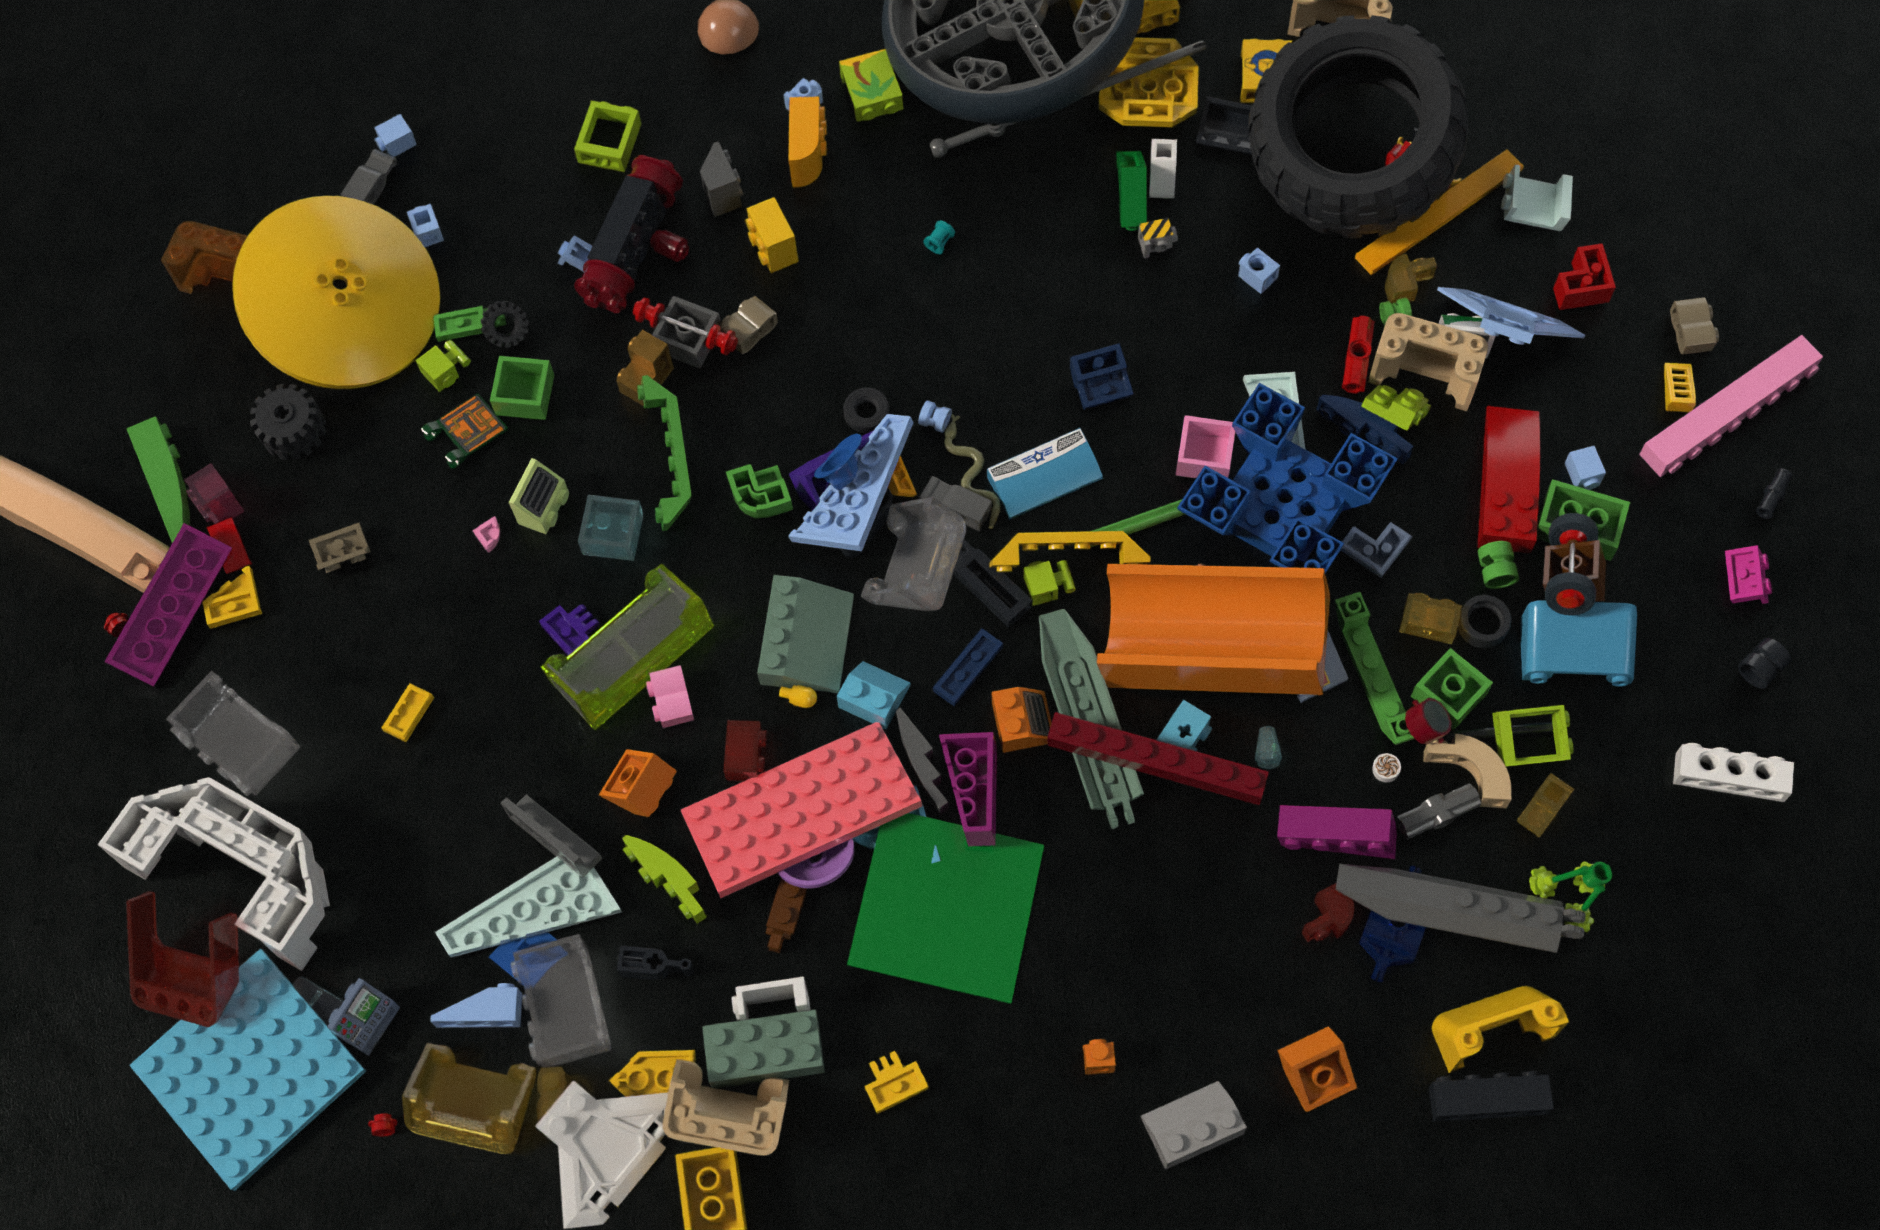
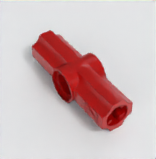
M1366 316L1352 319L1342 389H1345L1348 393L1357 394L1365 390L1375 321ZM1354 353H1360L1363 356H1356Z

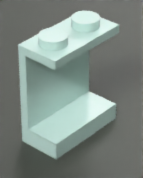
M1515 164L1510 173H1506L1503 180V188H1506L1501 208L1504 209V220L1562 231L1571 218L1573 176L1563 174L1557 184L1519 177L1520 165Z

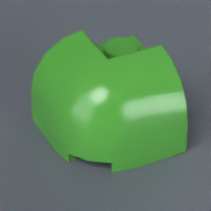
M749 464L726 472L734 499L745 514L758 519L769 518L793 510L792 501L778 465L753 472L752 466Z

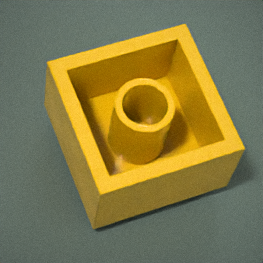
M775 197L747 208L748 219H745V222L750 231L748 232V237L753 247L757 245L759 249L758 256L762 265H767L770 272L773 273L797 263L798 255L795 236Z

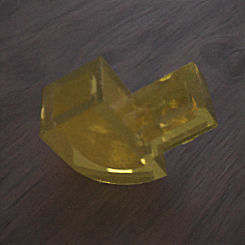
M1407 254L1396 258L1390 265L1385 282L1388 300L1391 303H1396L1401 298H1407L1409 302L1415 301L1418 291L1416 282L1433 279L1437 267L1434 257L1427 259L1418 258L1412 262H1409Z
M1550 773L1517 819V822L1540 838L1574 789Z

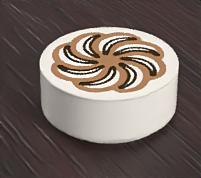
M1381 754L1373 763V774L1382 782H1392L1399 776L1401 770L1400 761L1392 754Z

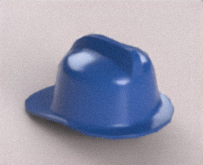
M853 434L844 439L833 450L827 460L815 471L814 476L816 478H824L836 490H842L855 478L859 470L855 452L861 445V435Z

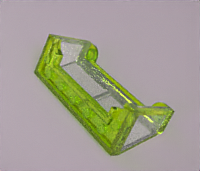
M662 563L647 574L645 580L646 590L567 658L563 654L553 655L541 666L548 680L594 730L646 686V682L651 681L649 673L666 669L714 627L702 599Z

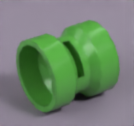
M1407 298L1398 299L1396 303H1391L1390 301L1380 303V316L1384 327L1388 317L1392 314L1402 313L1412 316L1411 306Z

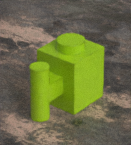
M452 340L447 341L444 345L449 351L445 355L435 345L416 360L421 373L439 392L453 385L456 379L459 378L454 366L457 362L463 367H467L471 363V360Z
M1066 560L1057 563L1059 572L1053 573L1049 561H1036L1024 567V580L1029 597L1033 600V606L1057 600V586L1063 585L1066 593H1072L1076 590Z

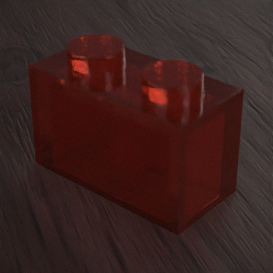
M727 720L724 774L727 781H746L750 778H758L759 773L764 772L765 757L761 756V747H766V731L762 730L760 721Z

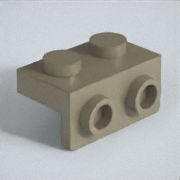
M360 523L309 540L318 564V570L325 568L326 573L341 568V562L350 560L351 564L365 560V554L371 552Z

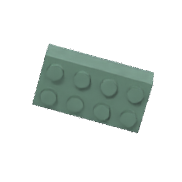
M816 1010L703 1026L708 1081L711 1088L719 1089L759 1083L769 1077L786 1079L825 1073Z

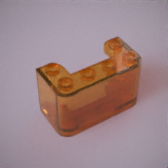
M186 221L176 228L161 261L179 291L191 294L193 291L192 287L202 284L208 286L212 276L233 281L237 257L248 236L193 221Z

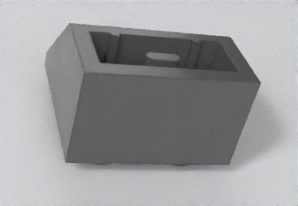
M719 142L713 144L700 170L705 198L714 217L742 207L740 197L743 196V191L739 184L741 182L740 176L736 168H731L730 164L732 161L727 149L722 150Z

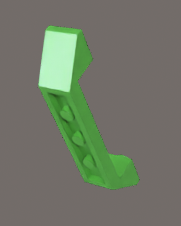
M648 375L642 376L641 385H637L638 399L643 400L644 409L661 407L663 423L667 422L668 431L665 432L666 447H671L672 456H668L670 472H675L676 479L672 481L673 495L678 497L660 499L659 507L655 508L656 522L661 523L662 531H666L690 503L691 489L677 397Z
M1358 592L1336 599L1335 607L1341 636L1381 730L1395 745L1415 739L1407 728L1405 709L1367 624L1370 613L1361 593Z

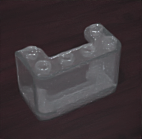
M211 671L166 720L173 726L170 731L178 737V740L190 750L193 746L200 752L197 755L205 763L210 765L214 762L219 767L216 771L226 780H231L246 796H249L251 793L256 796L301 747L288 731L268 720L238 696L232 688L224 685L223 680Z
M580 934L513 952L515 961L511 962V969L514 978H517L519 984H523L526 994L521 995L525 1011L530 1010L532 1021H528L530 1036L533 1038V1043H529L531 1057L533 1060H536L537 1065L547 1069L611 1051L610 1039L589 951Z

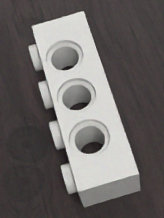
M1687 743L1685 745L1682 744L1676 752L1673 784L1785 802L1792 794L1794 762L1785 761L1781 757L1763 758L1757 757V754L1752 752L1739 754L1729 752L1726 748L1708 749L1702 748L1697 743ZM1700 762L1707 763L1711 770L1704 769ZM1728 767L1737 769L1739 775L1732 774ZM1756 771L1764 773L1766 780L1759 778Z

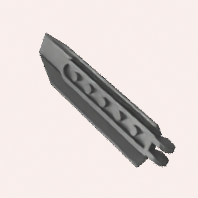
M1339 864L1336 890L1388 920L1557 953L1561 936L1573 939L1584 937L1583 928L1570 924L1562 925V922L1582 923L1586 918L1585 912L1571 908L1564 910L1562 901L1399 869Z

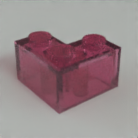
M211 463L185 479L190 488L186 492L207 523L212 520L214 524H217L231 517L235 518L244 512Z

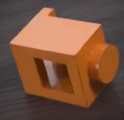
M1096 1039L1089 1041L1087 1045H1083L1086 1075L1114 1073L1115 1055L1113 1043H1106L1105 1039Z

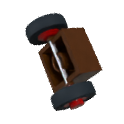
M1568 513L1557 517L1549 528V542L1551 546H1545L1543 577L1545 599L1547 605L1559 614L1579 615L1589 611L1595 602L1604 601L1606 561L1600 540H1598V527L1590 517L1578 513Z

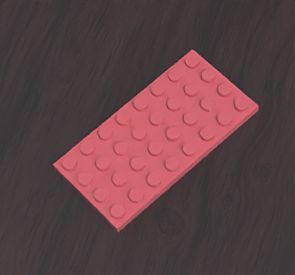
M875 722L683 808L681 812L718 894L722 898L922 807V802L880 723Z

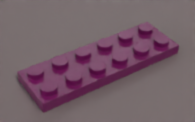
M184 523L106 658L105 663L155 687L232 551V547Z

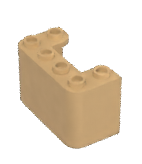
M1395 313L1389 316L1386 321L1368 383L1381 385L1382 381L1387 377L1391 376V378L1396 379L1400 368L1448 382L1446 394L1454 396L1456 400L1455 408L1468 411L1488 351V344L1479 335L1406 314Z

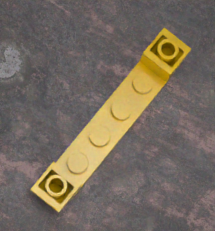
M1124 531L1018 533L991 560L989 566L990 568H996L997 572H1012V568L1019 565V546H1022V551L1038 550V546H1048V550H1064V546L1074 545L1075 550L1090 549V545H1100V549H1116V545H1119L1120 564L1146 565L1150 563V556Z

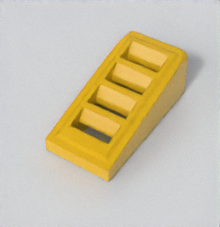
M1665 363L1666 411L1691 412L1696 405L1691 364ZM1672 371H1685V374H1672ZM1673 379H1685V382H1676ZM1674 387H1685V390L1674 389ZM1675 395H1686V398L1675 397Z

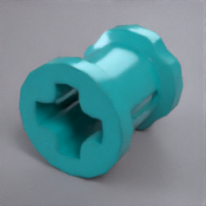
M937 221L935 230L924 239V244L930 251L941 254L949 238L954 237L955 230L946 222Z

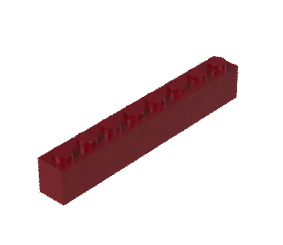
M1057 712L1054 714L1047 737L1048 746L1256 805H1260L1269 773L1268 771Z

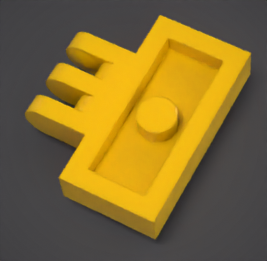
M893 1051L890 1053V1058L894 1064L889 1066L885 1056L879 1058L884 1068L880 1071L875 1061L869 1063L877 1080L866 1085L865 1089L877 1114L929 1089L916 1061L903 1067L896 1052Z

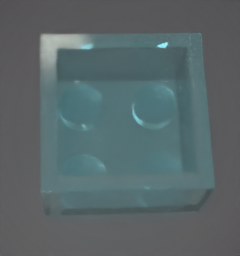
M588 495L578 539L582 554L634 561L643 519L640 501Z

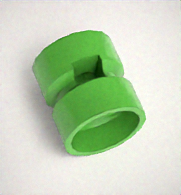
M1495 541L1487 543L1478 549L1480 565L1484 567L1482 570L1483 580L1487 588L1499 589L1518 582L1519 574L1517 566L1513 562L1515 557L1510 542Z

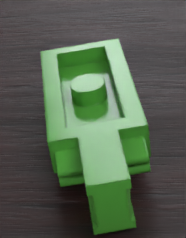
M479 306L434 315L437 341L483 333L481 330V319L483 318V312L488 308ZM504 314L496 319L495 328L506 325Z

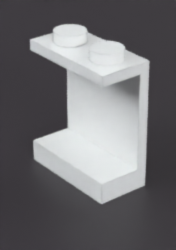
M804 977L736 987L737 996L732 997L733 1012L736 1014V1019L741 1021L749 1019L747 1005L795 998L798 1012L810 1010L808 990Z

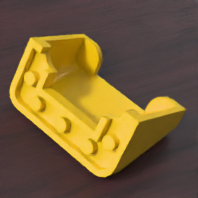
M1521 986L1438 1015L1433 1022L1432 1031L1449 1073L1463 1069V1060L1478 1053L1482 1048L1483 1037L1481 1032L1518 1020L1523 1033L1528 1031L1534 1032L1540 1036L1542 1042L1555 1038L1569 1022L1563 1007L1559 1002L1535 988Z

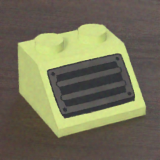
M531 458L509 504L519 525L547 534L549 528L553 527L557 521V512L560 506L567 502L569 491L564 479L539 461Z

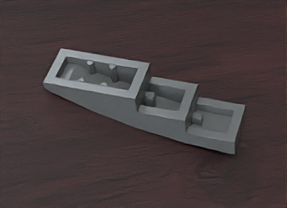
M899 708L896 710L897 722L909 764L925 796L939 816H942L949 811L948 801L937 789V786L941 784V776L929 761L933 758V748L903 710Z

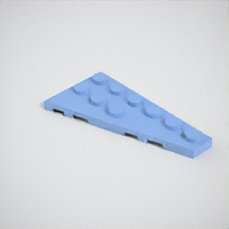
M887 414L870 434V441L862 451L858 450L855 453L859 469L855 478L842 490H836L831 484L819 497L820 502L812 512L808 511L803 517L804 522L798 530L794 529L788 537L792 542L856 551L863 550L913 425L910 416Z

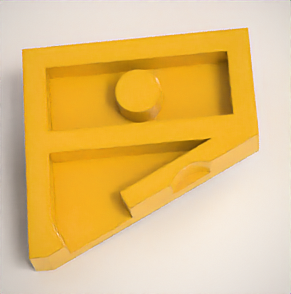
M250 566L244 567L242 569L243 573L232 582L228 580L220 587L218 592L211 594L203 601L206 621L210 629L262 614Z

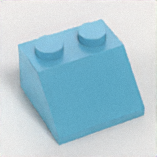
M862 661L849 673L837 695L838 706L868 722H878L882 728L887 729L911 684Z

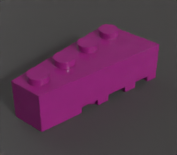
M993 732L939 735L968 846L996 845L997 746Z
M1280 805L1277 837L1282 846L1293 850L1307 848L1318 851L1395 859L1397 825L1392 810Z

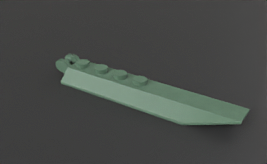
M1065 609L1040 615L1042 664L1058 712L1122 731L1106 682L1098 668L1094 647ZM1072 753L1091 810H1106L1111 828L1114 829L1118 828L1119 822L1113 807L1122 805L1125 820L1128 824L1134 823L1135 820L1130 802L1144 794L1136 770Z

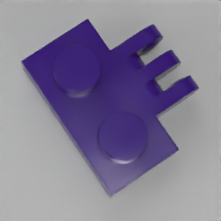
M583 604L579 605L569 614L559 605L539 621L542 628L573 662L594 646L588 634L600 624L597 619L590 621L593 615L590 612L585 613L587 608Z

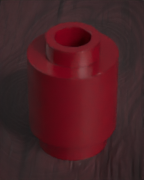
M657 230L652 236L650 245L656 253L675 262H679L687 256L689 246L685 238L667 230Z

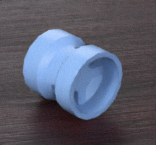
M927 400L920 412L918 424L925 427L932 426L935 431L944 433L950 421L952 409L945 406L937 407L934 402Z

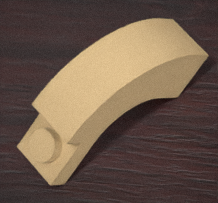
M1455 734L1451 744H1448L1447 741L1439 743L1436 740L1426 745L1424 762L1457 764L1473 774L1478 784L1481 801L1480 807L1507 808L1511 801L1510 777L1501 758L1488 745L1473 737Z

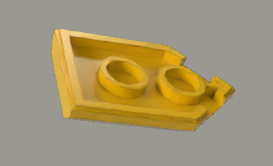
M695 1050L637 1052L630 1059V1062L609 1081L625 1097L669 1092L670 1081L677 1059L696 1063Z

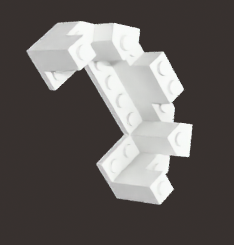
M209 777L197 780L198 783L186 786L178 785L159 790V793L149 796L140 795L131 798L98 845L120 865L144 880L147 879L161 859L160 854L175 833L199 847L205 841L264 875L266 879L235 925L262 941L280 959L302 971L318 948L309 938L325 916L324 907L330 906L323 869L315 861L312 843L306 835L296 826Z

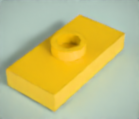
M409 683L382 726L383 731L407 742L433 701V694Z

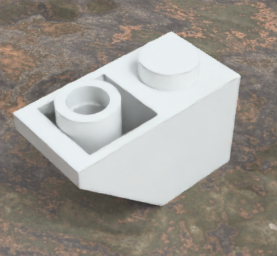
M1152 139L1150 198H1174L1177 140Z

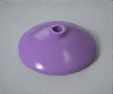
M853 838L777 873L789 884L801 888H817L830 884L842 876L850 866L854 856Z

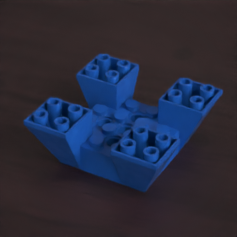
M1259 383L1232 423V427L1249 455L1232 481L1213 469L1204 466L1177 509L1222 535H1235L1272 556L1270 562L1278 567L1324 568L1326 574L1344 545L1343 542L1328 535V532L1342 511L1371 503L1398 458L1351 433L1332 464L1292 442L1305 407ZM1293 478H1300V479H1302L1303 481H1302V482H1295V481L1292 480V479H1293ZM1257 486H1264V487H1266L1267 489H1266V490H1259V489H1257L1256 487H1257ZM1285 498L1288 499L1290 502L1282 503L1279 501V499ZM1303 511H1309V512H1311L1313 515H1311V516H1306V515L1302 514V512H1303ZM1273 519L1277 523L1269 524L1265 520Z

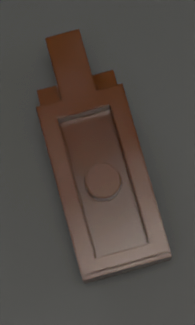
M782 878L780 879L766 925V934L771 935L768 944L769 951L780 953L784 939L790 940L791 936H794L808 888L791 885Z

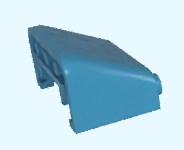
M1546 600L1529 603L1520 619L1522 680H1530L1532 683L1540 684L1545 683L1554 673L1606 675V680L1614 686L1631 684L1634 679L1636 606L1628 603L1595 602L1589 611L1571 616L1553 611L1547 605Z

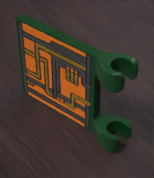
M476 394L440 419L425 424L422 427V431L428 441L434 440L442 430L458 447V449L446 454L447 464L450 468L456 469L467 457L508 431V427L495 415V412L482 397Z

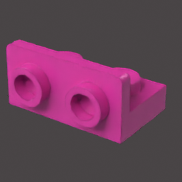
M1758 545L1725 551L1730 600L1732 603L1760 599L1763 604L1768 603V594H1772L1770 579L1765 577V570L1769 569L1767 554H1762Z

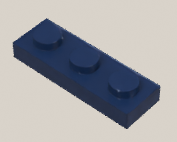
M981 629L935 684L933 692L955 706L1003 648V643L984 629Z

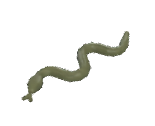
M951 414L952 422L944 431L945 447L953 455L974 459V465L965 473L961 480V487L992 501L993 507L990 514L989 528L993 529L1001 511L1000 499L994 492L971 487L972 480L983 470L985 460L982 453L977 449L967 446H955L952 443L957 434L955 422L960 416L955 417Z

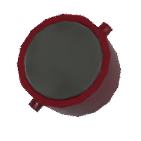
M1427 698L1420 703L1417 699L1412 702L1414 706L1407 710L1405 714V721L1410 734L1421 744L1428 745L1436 740L1442 743L1444 741L1443 736L1451 730V719L1446 708L1434 698Z

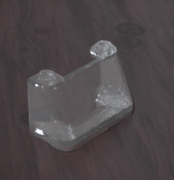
M934 497L891 504L887 516V525L889 530L898 536V540L884 581L880 578L869 579L864 585L861 597L876 605L920 611L938 610L942 607L965 537L966 523L959 514Z

